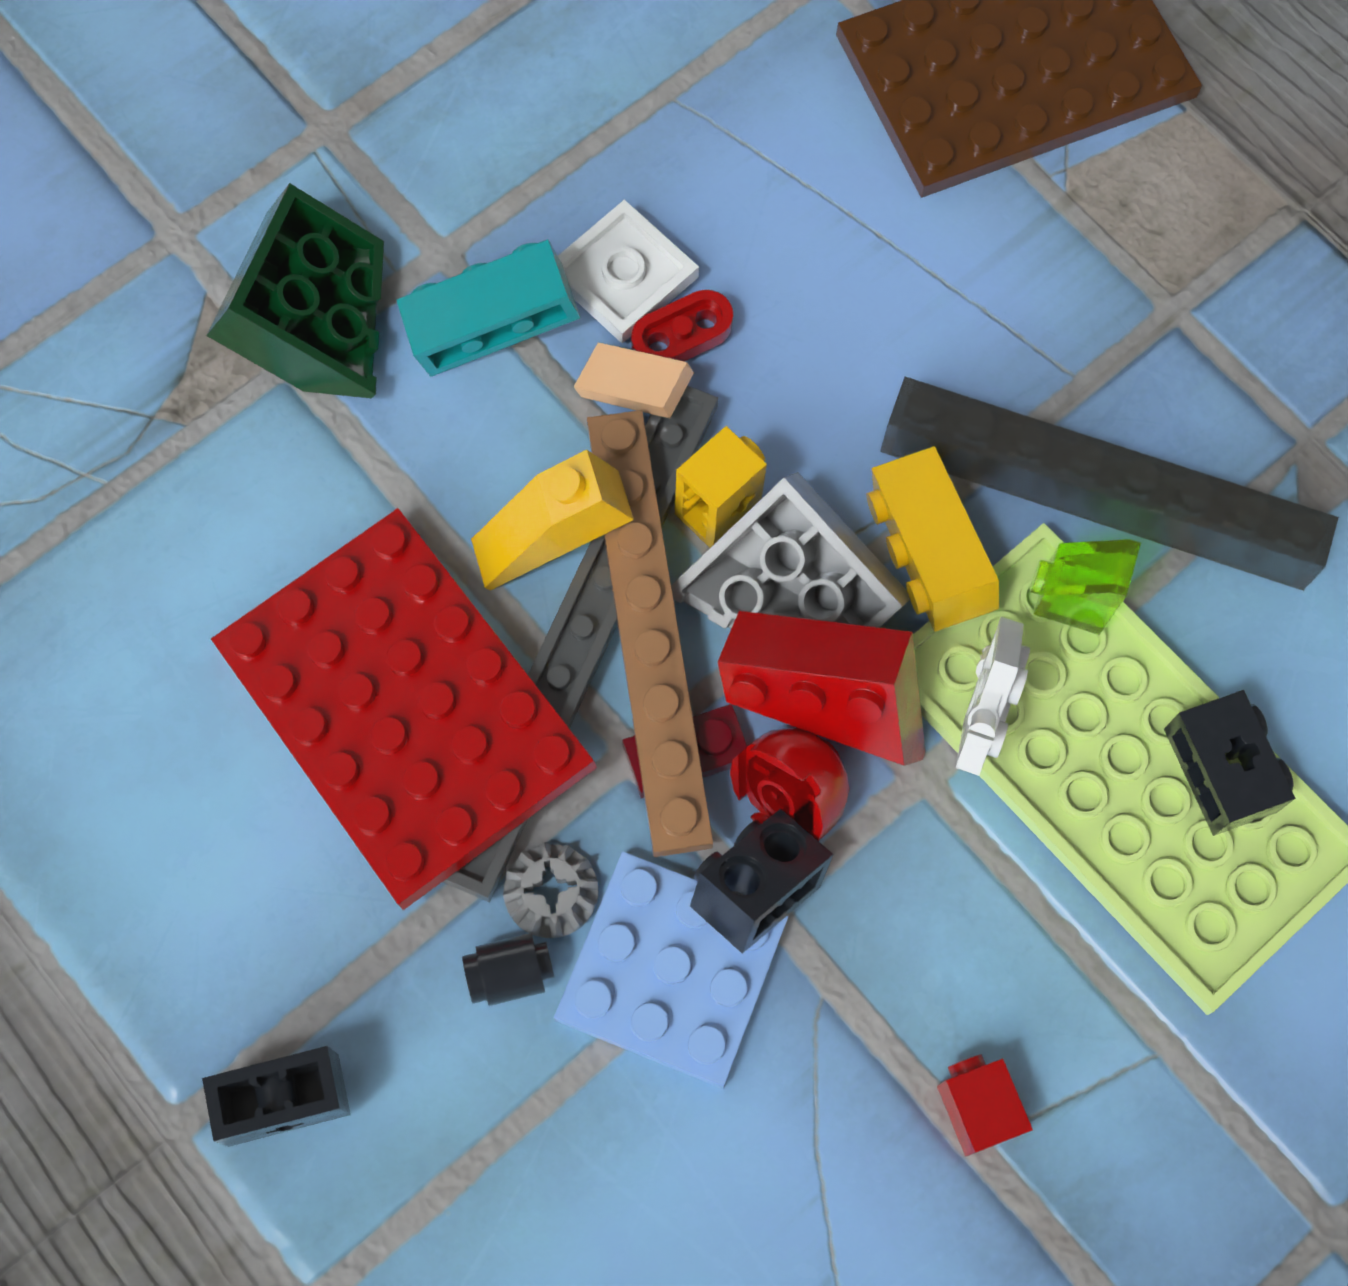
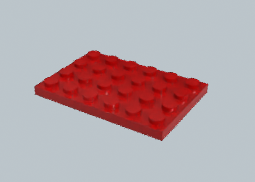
M399 508L211 638L228 665L402 910L408 908L597 768L595 761Z

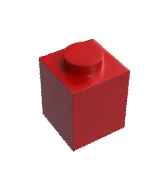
M979 1054L948 1067L952 1078L945 1080L937 1088L965 1157L1033 1130L1003 1058L986 1065L982 1054Z

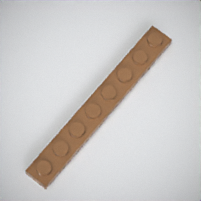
M638 410L587 417L591 453L619 471L634 518L633 521L604 534L653 857L712 849L711 826L643 412Z

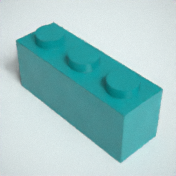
M548 239L539 243L523 244L517 247L512 254L489 263L473 264L457 276L439 283L420 285L411 294L396 299L413 356L430 377L581 318L562 262Z

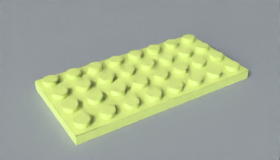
M1043 523L993 566L999 579V610L934 632L930 621H928L913 634L921 714L958 753L964 718L978 680L976 667L980 660V655L983 653V648L991 645L1000 617L1024 624L1021 645L1030 647L1029 657L1025 669L1028 670L1026 682L1018 704H1010L1005 723H1008V728L1001 751L997 758L989 755L986 756L979 776L1206 1015H1209L1218 1009L1348 883V825L1288 766L1293 778L1294 787L1292 792L1296 798L1275 814L1213 836L1164 728L1178 713L1219 699V697ZM1226 757V760L1229 764L1240 763L1241 765V762L1238 760V758L1234 760H1228V758Z

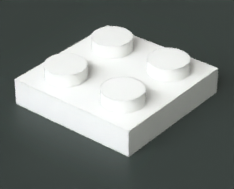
M625 199L558 255L574 300L622 344L631 337L633 327L640 318L668 305L699 277V266Z

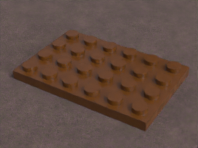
M901 0L838 22L836 36L921 198L1197 98L1202 87L1201 82L1152 0Z

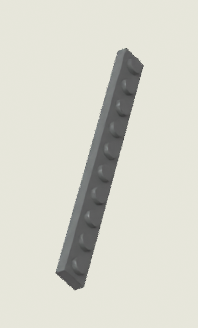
M690 386L686 387L670 419L651 414L645 425L661 528L675 501L676 469L698 451L718 407V397ZM604 535L590 542L528 673V676L569 729L618 625ZM527 820L444 880L443 883L490 903Z

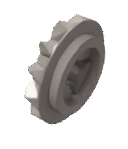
M544 842L538 847L522 851L511 868L506 871L503 897L509 915L521 929L537 937L559 938L575 932L588 921L597 903L598 881L589 860L572 847ZM546 867H551V873L555 875L557 883H567L568 886L577 885L575 887H568L567 891L558 893V903L555 904L556 913L551 914L550 905L546 903L544 895L525 894V892L534 891L535 887L543 885Z

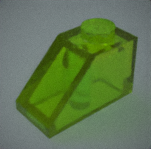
M1122 539L1059 543L1050 561L1040 559L1036 567L1030 592L1039 596L1033 614L1100 635L1127 596L1141 542Z

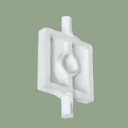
M1000 617L991 645L986 646L982 650L983 653L980 655V660L976 667L978 680L963 722L956 763L957 769L979 776L986 756L989 755L997 758L1001 751L1008 728V723H1005L1010 704H1018L1028 674L1025 666L1029 657L1030 647L1021 645L1023 623Z

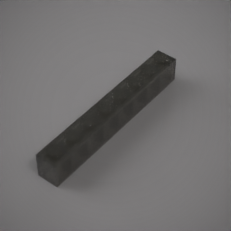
M905 376L880 450L882 453L902 458L935 446L949 475L1302 591L1326 567L1339 518Z

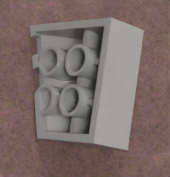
M798 472L784 477L671 585L674 600L679 603L685 602L708 616L707 619L724 629L732 628L739 611L879 628L910 600L908 592Z

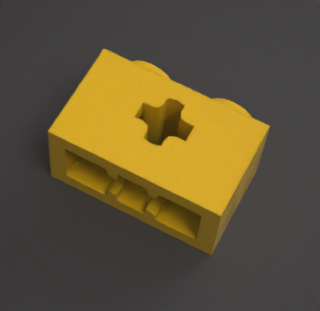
M725 426L676 469L675 515L709 548L762 499L767 463L761 449L750 438L746 436L739 438Z

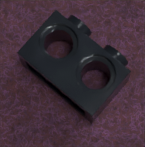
M780 808L763 823L759 820H754L748 824L737 837L734 846L722 855L716 851L703 861L694 875L697 885L690 907L743 954L820 888L834 854Z

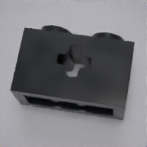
M1244 690L1182 711L1164 728L1213 836L1275 814L1296 799L1292 792L1294 787L1292 774L1286 763L1282 759L1276 758L1266 737L1268 728L1264 715L1256 705L1250 704ZM1226 757L1228 758V760H1234L1238 758V760L1241 762V765L1240 763L1229 764L1226 760Z
M328 1046L202 1078L213 1141L228 1147L351 1115L339 1054Z

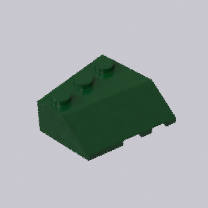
M289 183L267 211L206 336L303 392L372 399L376 395L377 377L373 376L374 353L378 350L379 331L375 330L376 308L377 303L381 299L384 241Z

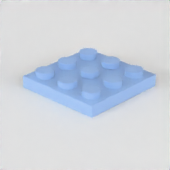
M622 851L556 1010L554 1020L723 1089L788 916L742 954L690 907L697 885L696 880Z

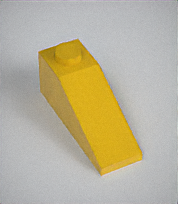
M586 449L537 474L471 538L484 587L491 591L633 521L634 518L619 471Z

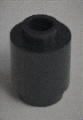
M532 933L475 947L476 953L462 956L472 1004L487 1001L488 1005L492 1006L545 993L543 980L554 978L547 942L535 944Z

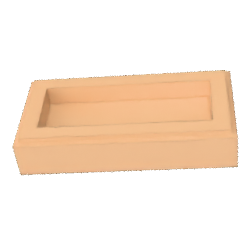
M598 342L577 379L574 388L582 398L636 411L642 410L644 413L670 419L694 372L689 364L684 361Z

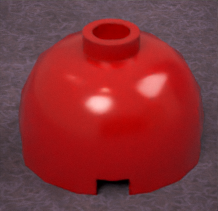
M799 728L770 730L753 741L732 760L730 777L733 791L739 801L747 795L751 804L760 811L750 816L753 821L759 820L763 823L781 808L819 841L836 825L843 815L850 791L845 767L834 746L815 734Z

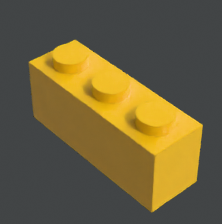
M935 446L871 468L873 491L866 493L868 506L875 523L878 525L885 522L889 530L890 536L886 537V544L896 569L905 567L911 581L906 582V588L916 614L919 615L926 612L934 632L999 610V579Z

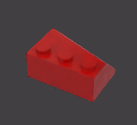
M747 611L738 612L717 661L727 703L903 766L923 760L926 750L913 633L911 631Z

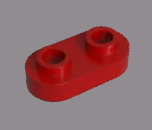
M713 290L693 292L640 318L632 330V350L685 362L722 344L729 337L733 323V308L729 300L719 292ZM706 319L712 321L715 325L711 328H701L697 325V322ZM655 342H662L667 345V348L663 351H654L649 346Z

